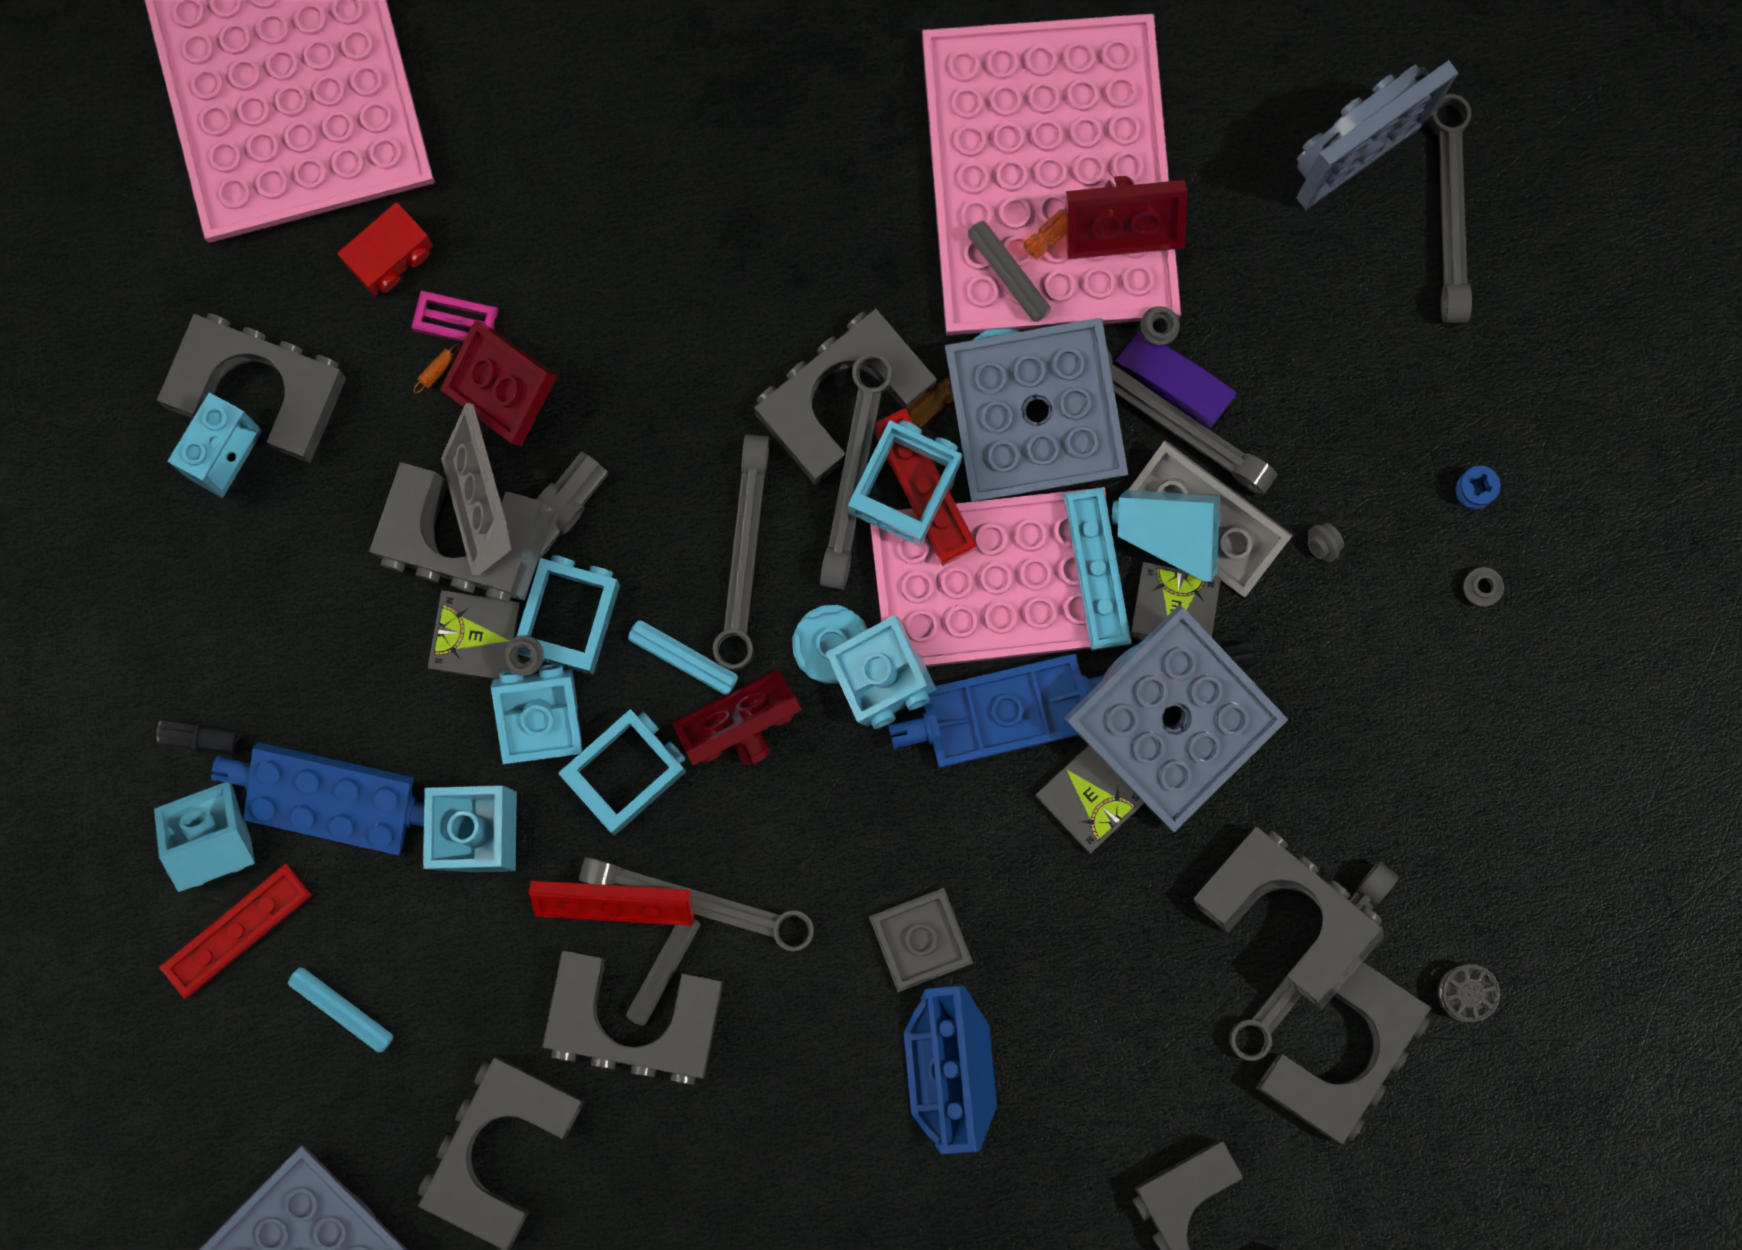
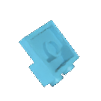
M895 615L825 652L857 722L867 727L872 725L874 729H878L892 723L895 720L894 712L906 706L908 710L924 706L930 701L928 694L937 690L921 655L915 652L900 618Z
M548 664L541 666L538 674L522 676L510 670H505L499 673L500 679H493L491 692L503 764L577 755L583 751L572 669L563 670L562 664Z

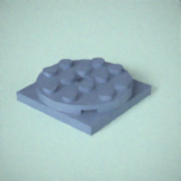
M1449 60L1431 73L1425 67L1413 65L1397 79L1392 74L1385 77L1372 89L1374 91L1372 96L1364 102L1360 97L1350 102L1340 112L1342 117L1335 122L1330 130L1324 135L1322 132L1318 133L1303 145L1302 148L1305 151L1297 157L1299 162L1297 168L1306 180L1297 196V200L1305 210L1429 122L1458 75L1457 70Z
M1102 317L945 345L971 502L1128 475ZM1033 400H1042L1049 407L1047 418L1041 422H1033L1027 417L1026 408Z
M1180 605L1145 639L1124 652L1109 667L1101 682L1064 717L1068 724L1107 763L1112 771L1173 832L1288 721L1284 714L1185 608ZM1178 706L1181 710L1179 722L1174 726H1165L1163 723L1165 708Z
M301 1146L200 1250L408 1249L374 1216L369 1207L359 1197L350 1192L305 1146Z

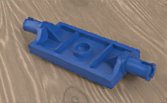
M1076 654L935 686L937 690L928 694L930 701L924 705L925 713H922L923 718L893 725L888 724L890 737L907 733L906 735L892 738L893 749L929 741V744H933L938 768L940 769L1080 736L1064 717L1101 682L1104 675L1087 679L1086 675L1082 676Z
M259 742L253 748L251 764L224 758L220 755L215 758L212 771L216 773L211 774L212 781H221L245 787L247 796L244 821L394 855H399L403 849L407 828H410L412 825L424 827V803L419 802L418 798L412 794L414 777Z

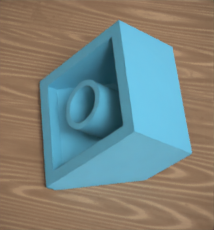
M224 782L154 809L159 858L178 892L203 885L207 881L231 872H238L244 867L255 864L251 837L243 820L244 817L232 784Z
M504 786L425 788L423 869L462 872L516 871L517 792Z

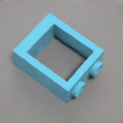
M209 392L168 462L192 482L223 498L263 431L244 411ZM234 453L236 459L232 462L228 461V455Z
M889 420L848 504V513L920 547L961 464L962 454L957 452L958 447L946 439L936 437L935 441L921 435L922 430L912 423L901 420L897 424ZM894 442L946 466L920 521L868 497Z
M552 555L551 561L540 558L517 636H531L549 574L602 588L603 593L585 653L538 640L544 651L543 662L562 664L564 668L593 676L620 584L617 579L612 578L613 572L604 568L590 566L589 571L575 568V562L565 557ZM520 648L518 650V655L531 658V653L528 649Z
M631 709L558 773L614 836L686 772L680 765L685 760V757L670 741L663 746L653 735L659 729L644 712L637 717ZM632 726L665 762L669 769L616 814L579 772Z

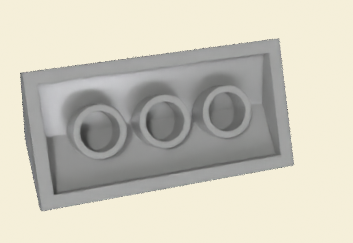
M466 403L441 460L472 575H481L511 550L505 516L473 404Z
M1167 441L1162 443L1129 488V490L1220 496L1218 569L1216 576L1221 577L1224 583L1243 597L1248 595L1292 537L1290 532Z

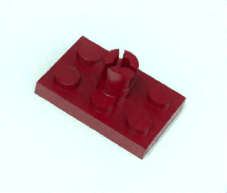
M1127 176L1114 177L1115 187L1111 180H1108L1104 188L1066 191V252L1068 259L1185 248L1187 187L1185 180L1135 185L1134 181Z
M474 321L440 390L462 407L466 403L473 404L478 419L510 443L522 446L557 375L485 323Z
M779 669L672 724L693 765L716 759L723 750L734 745L743 765H750L751 761L753 764L760 762L770 753V748L760 731L772 725L778 726L788 722L795 713L801 711V708Z

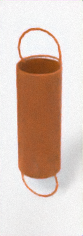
M445 348L417 378L424 387L430 388L455 361L454 354H451Z

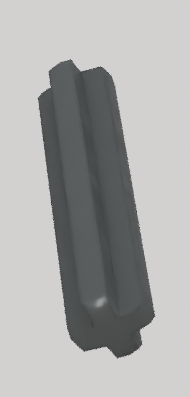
M983 220L973 225L968 230V237L1032 321L1038 322L1050 313V305L989 225Z
M694 919L693 925L674 926L626 1013V1017L641 1026L647 1023L700 927L698 920Z

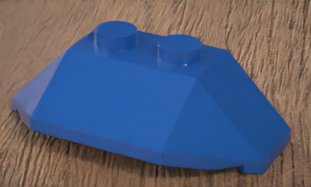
M964 986L925 989L921 997L922 1001L914 1011L904 1031L911 1114L924 1132L936 1143L935 1147L941 1154L980 1151L997 1108L989 1024Z

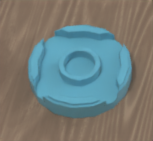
M824 605L809 611L798 623L792 637L793 655L799 668L812 680L823 684H840L825 652L866 631V624L853 611L839 605Z

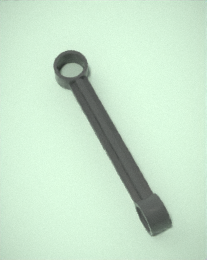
M1448 94L1443 97L1428 123L1432 132L1439 137L1444 285L1441 293V317L1443 323H1468L1472 310V292L1470 284H1467L1462 133L1471 119V108L1464 98L1455 94ZM1443 106L1456 108L1462 115V124L1457 127L1443 125L1437 118L1438 108Z
M1108 351L1114 392L1117 396L1231 472L1232 476L1245 488L1264 496L1278 476L1273 468L1254 455L1244 454L1114 366L1111 354Z
M877 353L862 355L857 359L852 370L853 380L858 386V393L829 544L821 570L820 586L840 590H844L846 587L851 565V550L858 519L848 513V504L868 465L881 393L891 386L894 378L891 363L884 356ZM870 359L881 361L888 370V376L884 383L874 388L866 387L861 382L859 376L861 365Z
M745 434L724 630L716 637L713 644V654L719 665L731 671L745 668L752 660L754 652L752 642L747 636L764 479L768 462L769 436ZM736 635L743 638L746 642L748 654L741 663L731 665V663L725 662L720 657L718 649L723 640Z
M587 857L584 858L578 881L587 884L691 890L695 915L772 937L786 951L795 952L804 949L813 937L814 930L811 920L807 915L799 911H788L779 915ZM799 917L805 921L808 927V936L800 945L789 946L781 940L779 926L786 918Z
M1379 861L1362 879L1353 895L1349 898V901L1358 909L1365 905L1372 910L1391 890L1399 876ZM1287 976L1252 1019L1242 1020L1232 1028L1229 1035V1044L1232 1051L1238 1057L1255 1061L1263 1058L1269 1052L1272 1045L1271 1033L1302 996L1300 992L1289 984ZM1245 1026H1257L1264 1035V1045L1258 1054H1245L1240 1052L1236 1046V1034Z

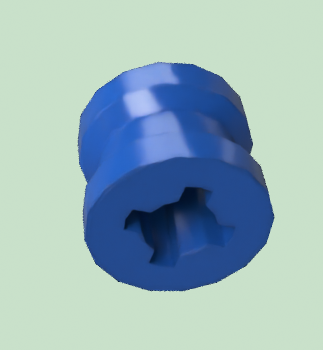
M1482 465L1474 466L1467 470L1457 481L1455 487L1456 497L1460 504L1468 509H1482L1489 505L1499 494L1501 487L1500 479L1491 468Z

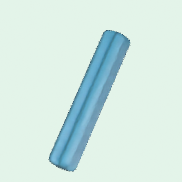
M638 620L629 633L628 639L632 643L724 695H728L737 682L738 676L735 673L643 621Z
M298 968L291 975L288 981V985L375 1051L383 1052L389 1046L393 1039V1035L306 969Z

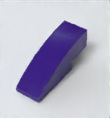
M1139 331L1115 361L1117 366L1176 408L1180 407L1209 430L1237 394V392L1171 348L1165 345L1156 346L1149 343Z

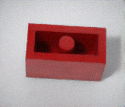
M396 202L341 249L338 255L375 297L378 293H386L395 287L400 280L399 275L408 267H417L425 261L430 254L429 249L433 245L427 234Z

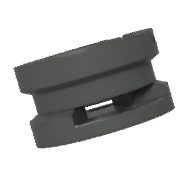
M1462 965L1450 969L1443 975L1438 985L1437 996L1441 1008L1448 1016L1461 1022H1476L1486 1019L1495 1011L1500 1000V988L1494 975L1484 967Z

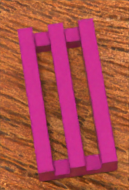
M421 291L411 327L416 332L464 342L468 332L422 322L423 318L471 328L474 321L478 320L426 309L427 303L486 316L485 322L482 323H485L493 330L498 309Z

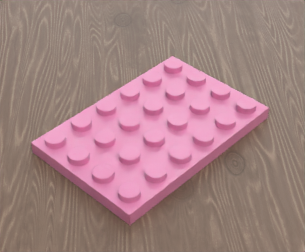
M1091 489L956 504L978 548L944 566L941 565L926 536L919 547L870 524L881 622L893 615L899 617L915 652L921 655L926 667L1091 649L1063 497L1067 493ZM912 509L896 510L918 520Z

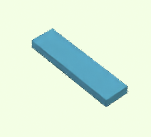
M1104 488L1064 494L1091 651L1130 645L1132 642Z

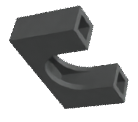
M877 309L868 315L865 312L857 315L847 325L848 332L838 340L835 336L829 338L817 349L819 355L808 364L805 361L798 363L788 372L787 377L789 380L778 389L774 385L769 387L756 399L759 403L754 407L757 418L815 486L843 465L846 455L818 422L812 409L814 394L818 386L828 376L842 370H853L855 362L862 355L877 353L884 356L893 367L894 378L887 391L902 409L910 410L936 388L937 379ZM877 359L865 361L859 369L875 377L881 384L884 383L888 376L886 366Z
M208 313L207 317L204 318L193 314L157 401L166 409L193 419L208 393L210 392L214 395L220 380L228 371L238 365L250 362L270 365L280 372L284 381L285 395L267 443L275 451L310 464L346 380L340 369H337L339 364L321 355H317L315 360L301 355L302 349L288 342L280 341L279 346L266 342L264 334L248 327H244L242 332L229 327L230 322L217 315Z
M400 462L369 550L370 553L382 559L380 565L403 573L405 567L417 570L416 576L438 583L440 577L452 580L450 584L452 587L470 593L474 592L475 587L487 590L486 596L505 603H509L511 597L525 601L555 510L540 500L506 491L501 506L506 520L511 550L481 575H472L467 556L459 558L444 557L436 543L435 525L448 489L447 480L434 471Z
M1256 826L1194 897L1195 904L1200 911L1229 933L1249 908L1260 897L1271 891L1280 889L1296 890L1314 900L1323 914L1321 933L1315 944L1291 970L1287 978L1292 987L1322 1010L1384 938L1383 928L1380 926L1382 920L1365 905L1358 909L1347 900L1351 895L1336 881L1331 880L1327 884L1316 875L1319 869L1305 856L1300 855L1296 859L1285 850L1288 844L1272 830L1265 834Z
M562 951L543 1048L552 1049L551 1057L575 1062L576 1054L592 1057L591 1065L615 1069L616 1062L631 1064V1073L650 1077L655 1076L656 1070L672 1072L671 1081L694 1085L696 1077L705 1078L724 982L682 974L673 1019L667 1031L658 1040L649 1045L628 1047L611 1039L603 1030L598 1019L597 1000L605 959Z
M1364 962L1361 963L1334 995L1357 1011L1365 1019L1371 1030L1373 1051L1364 1071L1348 1082L1330 1084L1315 1077L1283 1054H1277L1256 1086L1257 1090L1338 1144H1343L1346 1139L1349 1141L1355 1139L1364 1125V1121L1360 1117L1368 1105L1375 1107L1386 1091V1087L1382 1083L1390 1071L1393 1073L1398 1072L1408 1057V1053L1404 1049L1412 1037L1416 1040L1419 1039L1430 1023V1019L1426 1015L1431 1007Z
M493 1058L491 1064L486 1061L483 1063L475 1078L474 1083L479 1085V1088L473 1100L466 1098L458 1111L455 1120L460 1122V1125L454 1137L447 1135L436 1157L442 1161L435 1175L429 1172L423 1180L418 1191V1195L423 1198L418 1207L503 1250H509L529 1211L492 1193L480 1183L472 1166V1148L477 1135L494 1119L503 1116L522 1118L563 1139L567 1137L585 1101L501 1058Z
M1218 1140L1135 1186L1134 1189L1138 1197L1132 1200L1142 1219L1146 1221L1151 1218L1158 1233L1152 1237L1159 1250H1190L1187 1242V1226L1195 1208L1208 1197L1241 1180L1243 1177L1224 1142Z

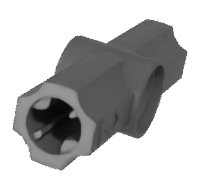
M582 451L575 457L556 483L549 484L536 499L555 510L538 562L551 548L559 535L567 533L574 526L585 509L583 505L609 474L598 462Z

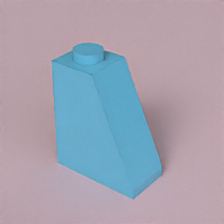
M1126 490L1119 497V501H1114L1112 523L1118 525V537L1202 581L1211 582L1217 574L1220 496Z

